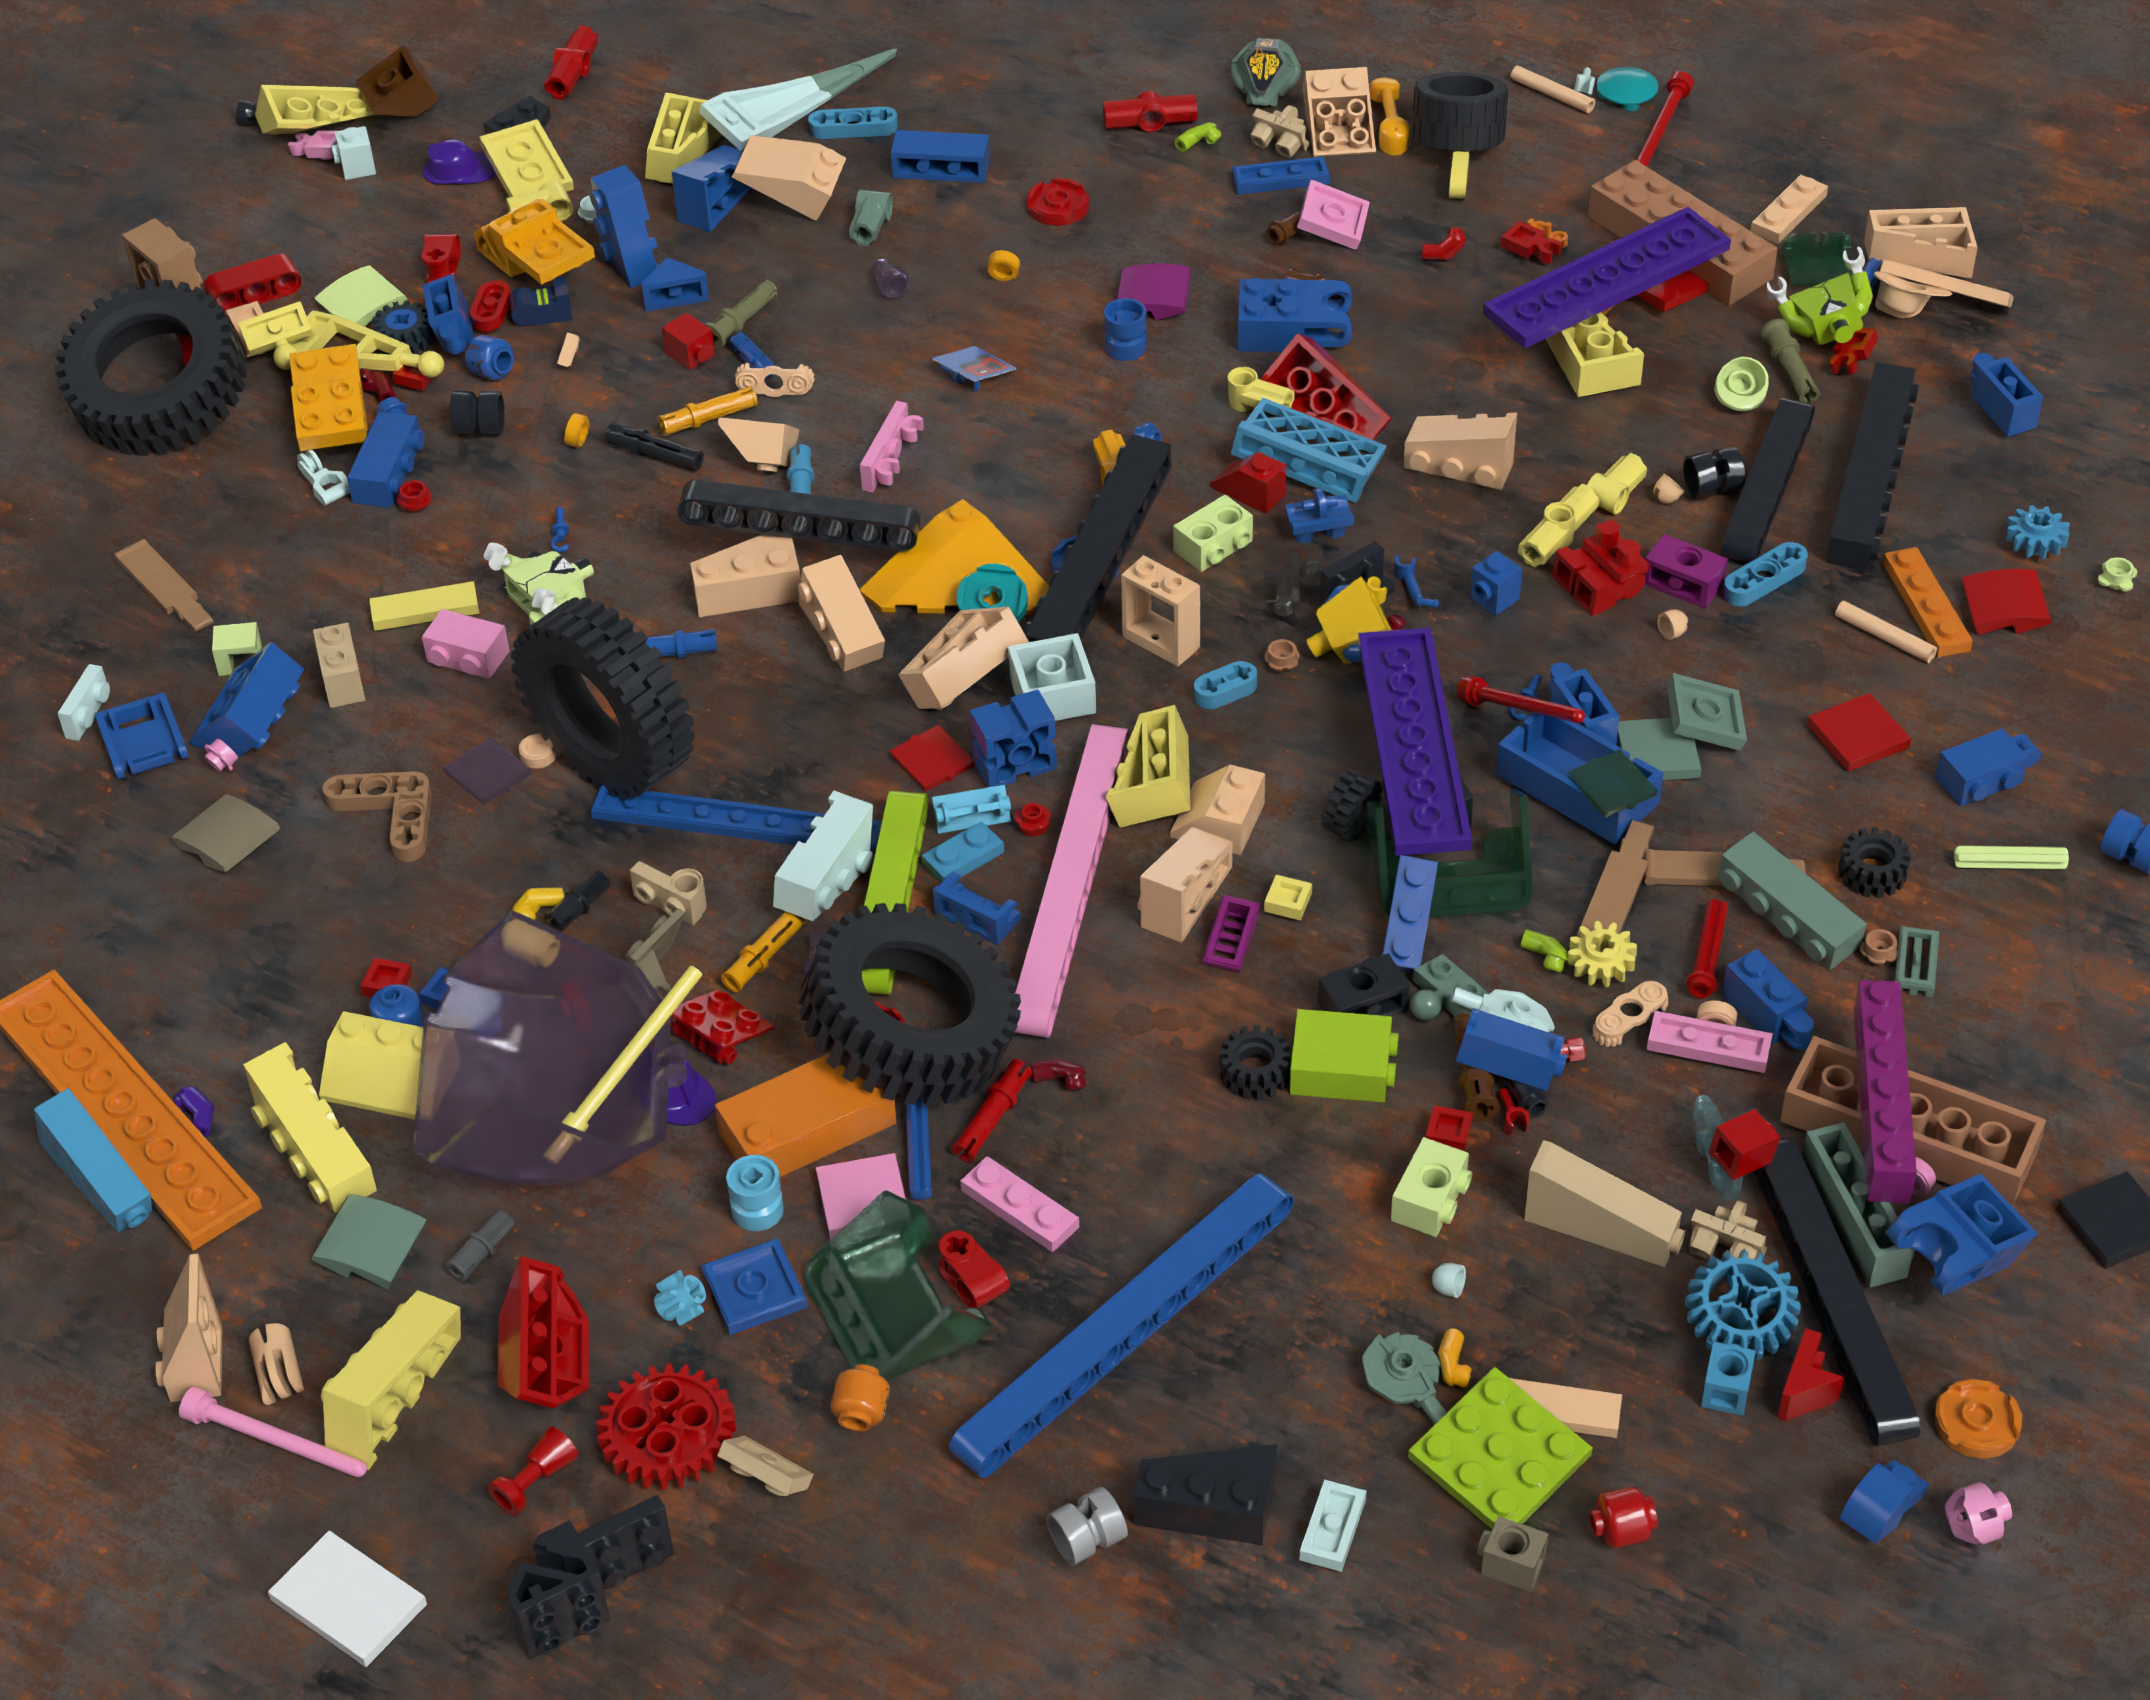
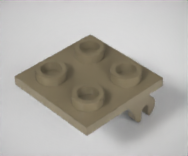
M680 908L669 918L663 915L650 931L652 935L645 942L638 940L626 954V958L629 961L619 975L623 979L618 994L623 998L629 994L640 1006V1014L646 1020L653 1013L649 1008L656 1009L663 1000V996L656 992V989H659L665 995L671 990L665 980L659 961L673 947L685 913Z

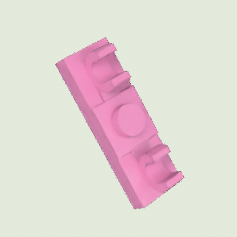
M895 402L860 463L863 491L873 493L879 482L884 485L893 484V473L898 474L900 472L897 459L901 452L902 440L916 442L917 430L922 431L924 429L922 417L917 415L908 416V406L905 402Z

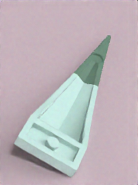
M891 49L845 66L791 81L724 92L702 103L699 113L741 151L745 148L751 135L772 138L894 58L897 49Z

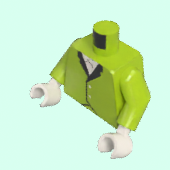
M1857 247L1859 257L1856 260H1849L1846 250L1843 252L1845 265L1853 272L1851 276L1849 273H1845L1789 296L1790 300L1786 297L1787 283L1784 278L1778 277V285L1781 288L1779 291L1772 290L1770 284L1767 283V297L1770 301L1778 302L1779 306L1777 309L1782 318L1788 323L1792 333L1811 337L1818 344L1823 345L1833 340L1839 343L1848 342L1853 337L1854 332L1862 329L1861 317L1867 314L1873 294L1867 272L1862 270L1865 258L1860 247Z

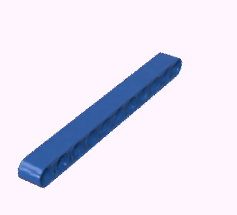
M1258 1173L1254 1175L962 1425L949 1443L950 1453L979 1477L985 1478L990 1476L1278 1226L1290 1213L1294 1205V1196L1264 1174Z

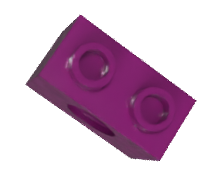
M1664 534L1645 558L1650 565L1649 571L1644 574L1646 578L1644 585L1706 609L1724 585L1728 558Z

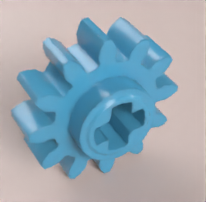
M2030 505L2028 513L2024 510L2016 509L2015 517L2009 516L2005 540L2007 542H2014V551L2023 549L2028 558L2032 555H2039L2042 559H2045L2048 551L2058 556L2060 549L2067 547L2070 524L2068 522H2061L2062 514L2056 513L2053 515L2050 513L2049 507L2036 509L2035 506Z

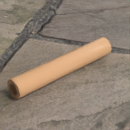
M1517 65L1511 72V80L1583 112L1590 113L1595 106V99Z
M1842 601L1836 609V617L1927 663L1933 660L1937 652L1936 646L1846 601Z

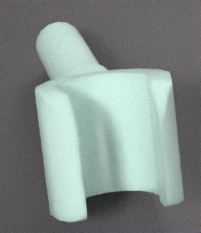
M1586 67L1583 70V74H1577L1575 91L1592 95L1595 77L1590 76V68Z

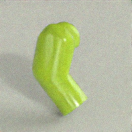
M1207 122L1188 129L1175 139L1174 144L1180 152H1185L1203 138L1206 139L1208 144L1215 143L1221 137V132L1216 128L1217 125L1215 123Z
M1526 929L1522 937L1521 948L1546 955L1543 961L1544 967L1553 972H1561L1564 968V962H1568V952L1553 937Z

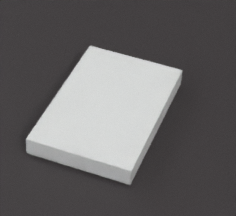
M328 1531L268 1591L271 1601L365 1667L427 1605L424 1595L331 1531Z

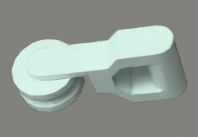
M307 450L305 454L297 455L300 471L313 485L314 496L323 506L350 494L347 477L342 471L323 469L318 456L313 450ZM328 483H337V485L327 490L322 488V486Z

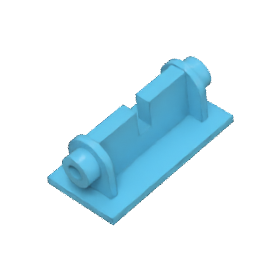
M1005 785L932 797L938 834L969 829L981 821L985 825L1011 821L1009 813L1011 805L1009 796L1006 795Z

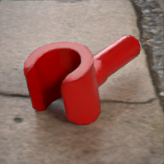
M1501 1089L1499 1095L1506 1113L1504 1122L1505 1133L1509 1135L1513 1133V1121L1520 1122L1523 1125V1130L1527 1132L1530 1121L1529 1113L1521 1107H1515L1508 1089Z

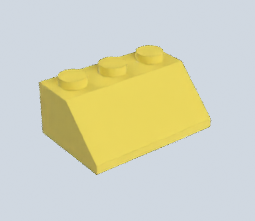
M343 1011L327 1041L319 1091L320 1100L324 1098L328 1102L430 1123L459 1065L453 1034Z

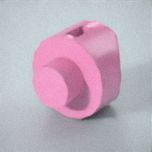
M1981 1482L1956 1490L1944 1505L1947 1521L1953 1535L1975 1545L1981 1546L2001 1539L2004 1533V1522L2012 1519V1509L2006 1495L2001 1491L1992 1493ZM1966 1512L1968 1519L1963 1520V1516L1960 1513Z

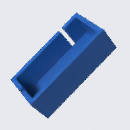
M1532 713L1523 721V728L1520 726L1516 727L1498 744L1497 776L1615 845L1627 834L1632 820L1640 822L1660 804L1664 773L1635 757L1631 763L1628 787L1626 783L1630 758L1629 752L1578 723Z

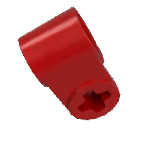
M458 233L424 236L421 258L422 262L427 266V283L453 274L455 278L458 262L461 260V243Z
M961 1230L951 1231L941 1238L939 1253L942 1258L939 1262V1274L954 1289L962 1302L970 1310H978L1010 1289L1008 1276L1002 1266L992 1259L969 1233Z

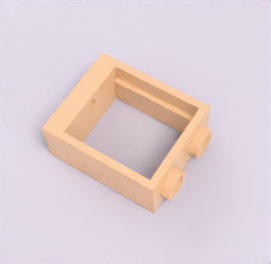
M1143 555L1121 574L1123 637L1179 667L1200 648V585ZM1151 595L1174 606V623L1151 611Z

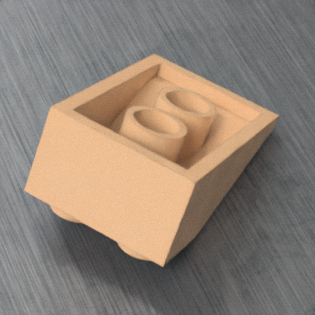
M751 135L732 178L817 221L831 197L846 157L819 143Z
M199 1254L189 1255L164 1309V1327L157 1328V1343L159 1351L163 1352V1360L156 1362V1379L159 1387L165 1386L170 1402L182 1401L185 1393L193 1386L211 1392L212 1397L221 1396L223 1328Z

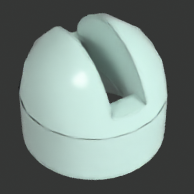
M1444 1263L1435 1269L1432 1275V1284L1437 1292L1445 1296L1458 1298L1465 1284V1266L1455 1263Z

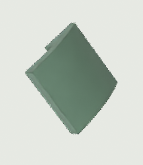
M349 1194L314 1253L312 1260L346 1278H349L350 1274L354 1272L388 1290L427 1219L384 1201Z

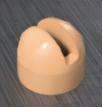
M1663 474L1654 486L1655 497L1664 504L1675 502L1684 493V490L1666 474Z
M1674 609L1658 615V629L1665 639L1672 640L1680 637L1687 630L1688 618L1684 612Z

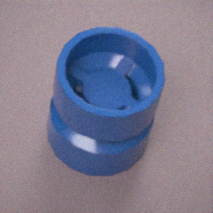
M1120 298L1108 303L1104 309L1106 353L1113 359L1120 361L1138 359L1147 350L1145 306L1138 300L1131 298Z
M2120 809L2113 817L2104 834L2100 853L2118 861H2123L2127 858L2129 859V866L2150 875V823L2143 825L2141 817Z

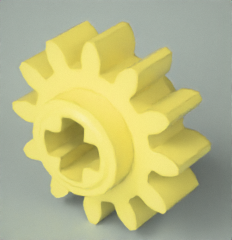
M1599 921L1595 922L1593 931H1589L1588 928L1581 926L1579 937L1570 938V950L1568 951V964L1575 965L1574 976L1581 977L1584 974H1588V985L1590 986L1596 982L1597 978L1602 979L1605 987L1610 986L1611 977L1624 982L1625 971L1635 970V957L1637 954V944L1630 943V932L1624 931L1617 934V924L1614 922L1609 926L1608 930L1602 929V924Z

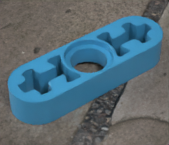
M890 107L817 110L808 117L809 133L817 139L887 136L895 133L898 129L897 112ZM849 122H859L856 124H848Z
M1786 542L1732 572L1725 578L1724 600L1733 606H1747L1799 576L1806 568L1808 556L1806 548L1798 543ZM1768 571L1774 576L1762 577L1757 572Z

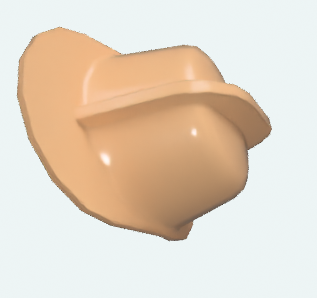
M1884 272L1874 273V276L1881 280L1875 302L1876 308L1898 318H1909L1920 313L1932 295H1952L1950 291L1943 288L1910 282Z

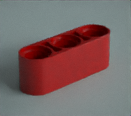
M275 254L213 273L205 279L203 289L207 296L210 294L214 297L217 304H220L224 311L255 301L258 304H263L291 295L300 289L302 278L289 256L286 254Z

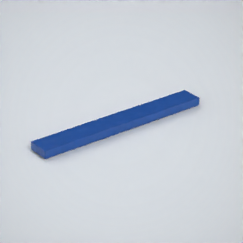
M601 785L591 809L592 818L790 845H796L798 841L806 843L815 830L811 828V822L816 816L821 818L825 816L824 813L655 791H646L636 798H631L630 796L627 799H621L619 794L615 797L608 795V789L604 785ZM872 820L870 852L873 853V856L876 853L882 821Z

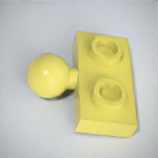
M300 301L238 322L250 356L276 348L273 354L274 362L279 368L284 370L291 369L289 353L299 352L295 346L289 343L313 335Z

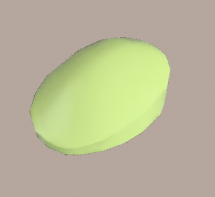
M1749 357L1733 359L1724 365L1717 375L1714 386L1715 395L1723 405L1733 410H1753L1765 400L1768 391V373L1765 367L1755 359Z

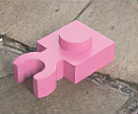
M317 131L313 136H309L307 133H297L295 135L297 142L288 143L291 155L300 156L306 154L307 158H321L323 160L334 158L331 145L337 144L336 131Z

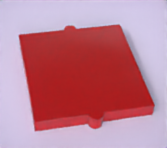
M940 725L918 736L912 735L910 740L889 750L893 760L925 792L946 781L952 782L955 776L975 766V760Z

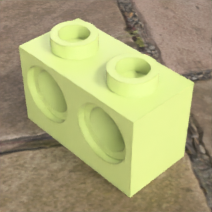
M1223 495L1173 525V551L1200 572L1214 564H1218L1225 557L1240 548H1244L1253 541V515L1227 495Z

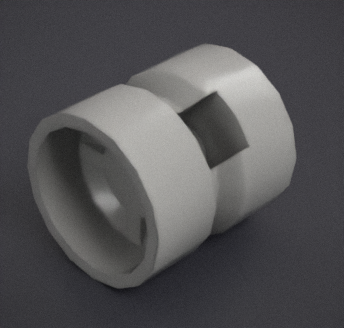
M1101 1486L1081 1496L1078 1499V1506L1068 1503L1046 1516L1048 1530L1055 1546L1065 1561L1072 1566L1094 1555L1097 1545L1106 1549L1128 1536L1126 1522L1119 1506L1112 1495Z

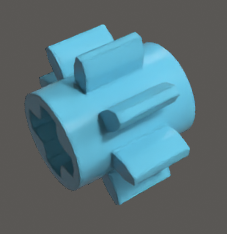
M681 1270L656 1284L660 1292L656 1294L654 1303L656 1310L665 1320L673 1321L676 1319L679 1326H682L704 1312L700 1304L705 1301L706 1292L701 1281L695 1276L687 1275L684 1277Z

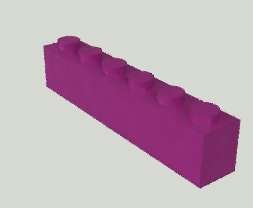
M1859 980L1853 1013L1867 1199L1871 1202L1910 1203L1917 1170L1900 982Z

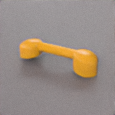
M1376 78L1370 83V99L1383 103L1386 119L1380 124L1378 145L1386 154L1401 155L1409 148L1410 126L1405 119L1398 116L1395 101L1399 99L1400 83L1392 78Z

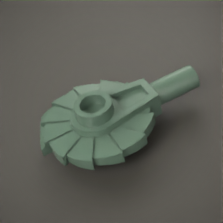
M1397 1332L1383 1339L1379 1334L1362 1356V1365L1368 1387L1394 1404L1412 1403L1417 1409L1422 1407L1432 1422L1436 1424L1447 1412L1436 1399L1437 1391L1434 1385L1437 1386L1441 1364L1433 1352L1434 1348L1430 1344L1419 1340L1417 1335H1400V1332Z

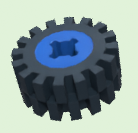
M398 301L393 302V307L383 306V312L378 310L375 313L376 317L372 319L374 331L409 345L413 354L419 355V349L425 352L428 350V345L433 344L434 331L429 324L427 309L424 305L420 307L418 302H414L413 305H410V301H404L403 305H399Z

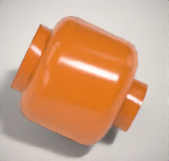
M860 1364L856 1365L854 1369L841 1372L836 1379L830 1403L831 1412L838 1419V1423L846 1429L859 1432L867 1431L872 1426L878 1425L885 1416L890 1395L888 1381L879 1375L878 1369L870 1365Z

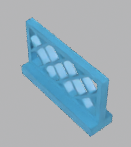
M1262 397L1246 421L1242 420L1239 424L1231 454L1239 458H1245L1253 453L1261 452L1286 464V476L1313 487L1322 488L1323 491L1336 496L1346 495L1347 500L1357 503L1361 497L1364 485L1385 454L1387 446ZM1264 411L1276 415L1278 417L1267 418L1264 414ZM1301 425V426H1304V427L1309 428V429H1308V430H1298V428H1297L1296 426ZM1285 427L1288 432H1277L1275 428ZM1331 437H1332V438H1335V439H1337V440H1340V442H1331V443H1330L1327 438H1331ZM1316 439L1319 444L1309 445L1306 440ZM1358 450H1365L1373 454L1361 455ZM1347 451L1350 456L1340 457L1337 452Z

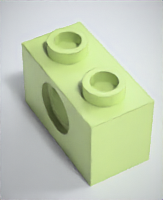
M1423 1137L1392 1196L1391 1221L1437 1237L1443 1223L1450 1224L1457 1208V1201L1455 1200L1458 1194H1465L1469 1188L1472 1179V1171L1467 1170L1469 1153Z

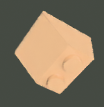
M1228 765L1196 780L1190 790V811L1179 813L1170 832V837L1180 839L1191 827L1232 841L1233 853L1241 855L1265 804V773Z

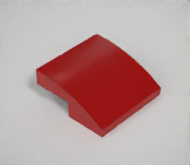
M1999 569L1962 577L1978 635L2011 625L2014 626L2016 634L2052 624L2036 570Z

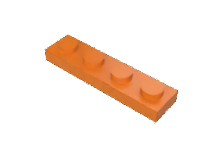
M1913 547L1884 553L1883 566L1928 643L1937 647L1935 654L1937 658L1971 651L1972 638L1919 549Z

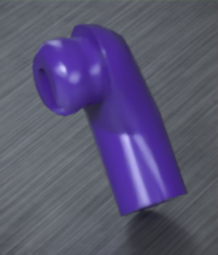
M183 1087L180 1092L175 1094L174 1103L178 1108L181 1107L182 1112L190 1111L193 1114V1125L206 1138L210 1135L214 1105L197 1087Z

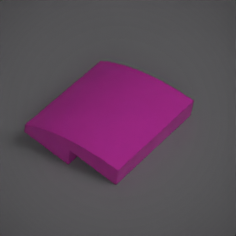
M1168 263L1141 264L1122 268L1118 299L1131 298L1143 303L1146 312H1152L1155 320L1186 313L1191 270L1188 266Z

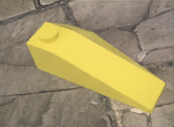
M261 85L255 116L262 133L271 135L296 134L375 115L370 110L360 88Z

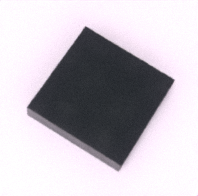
M2128 1171L2059 1199L2057 1211L2104 1269L2150 1250V1197Z

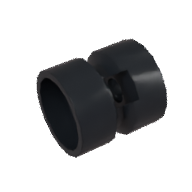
M453 391L450 400V423L453 434H472L476 429H479L483 435H502L505 422V406L502 392L481 391L480 395L476 397L474 392Z
M1734 446L1713 450L1711 455L1707 452L1688 455L1684 458V480L1689 494L1694 499L1715 495L1717 490L1725 493L1740 490L1744 487V463L1741 454Z

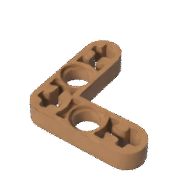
M421 772L348 774L333 776L324 783L322 788L326 805L334 811L393 809L390 831L393 855L396 859L403 862L415 861L423 856L427 845L432 797L429 780L425 774ZM382 787L386 789L380 795L368 794L374 788ZM416 812L420 814L414 820L407 821L402 819L407 813ZM406 834L412 835L413 840L410 841L409 845H406Z

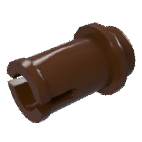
M1293 212L1281 221L1271 222L1266 230L1269 242L1273 245H1284L1290 237L1304 231L1297 228L1300 213Z

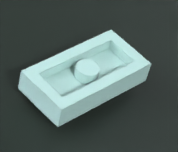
M92 664L87 666L58 712L66 739L79 741L85 730L92 725L94 713H97L102 703H105L109 697L110 686L106 681L102 666Z
M1324 1480L1300 1549V1561L1342 1572L1366 1502L1365 1490Z

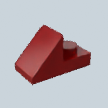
M1805 1328L1782 1394L1778 1419L1787 1421L1838 1402L1844 1379L1840 1375L1821 1370L1826 1352L1819 1351L1822 1333Z

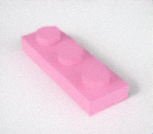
M1655 1011L1647 1050L1765 1073L1773 1033Z
M988 1156L960 1180L961 1191L1052 1253L1079 1228V1217Z

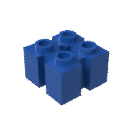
M1038 689L1011 697L1009 705L1000 707L998 702L970 710L971 732L976 739L972 741L973 759L987 788L1016 782V775L1026 772L1029 777H1033L1057 769L1056 747L1051 741L1056 738L1055 717Z

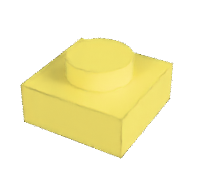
M1276 875L1264 902V912L1301 920L1312 895V883Z

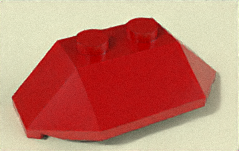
M521 1256L517 1261L499 1315L498 1386L516 1399L555 1409L586 1393L589 1389V1319L574 1292L564 1282L565 1276L559 1266Z

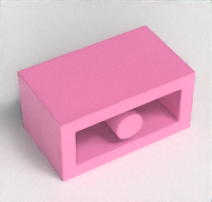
M441 609L422 636L427 662L488 679L492 677L510 651L505 625Z

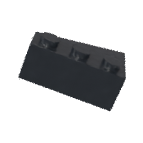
M1278 1444L1141 1459L1133 1494L1134 1525L1263 1545L1277 1474Z

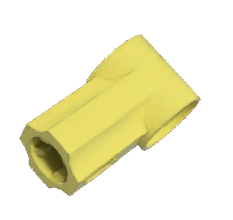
M548 181L538 191L506 198L508 213L536 199H544L556 209L559 221L566 220L573 212V206L565 187L559 181Z
M1237 367L1228 374L1229 406L1232 409L1240 412L1253 410L1262 397L1291 408L1294 401V390L1258 379L1256 371L1249 367Z
M1630 453L1628 456H1622L1604 475L1600 473L1593 475L1587 486L1591 487L1595 495L1599 497L1598 507L1615 515L1620 513L1627 503L1630 492L1646 477L1647 467L1641 461V457Z

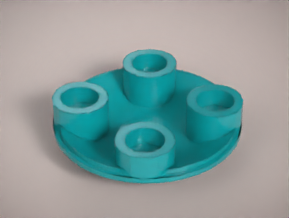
M1617 67L1607 70L1597 80L1596 95L1600 99L1621 104V107L1627 111L1639 109L1640 104L1649 101L1658 92L1656 78L1649 72L1635 67Z

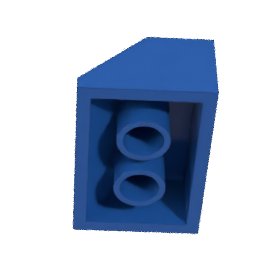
M270 642L233 670L192 735L189 743L194 747L205 749L206 744L211 745L216 739H220L237 756L243 755L251 748L258 750L270 736V733L267 731L269 726L275 724L285 712V708L282 706L285 700H289L299 689L300 684L297 680L304 671V668Z

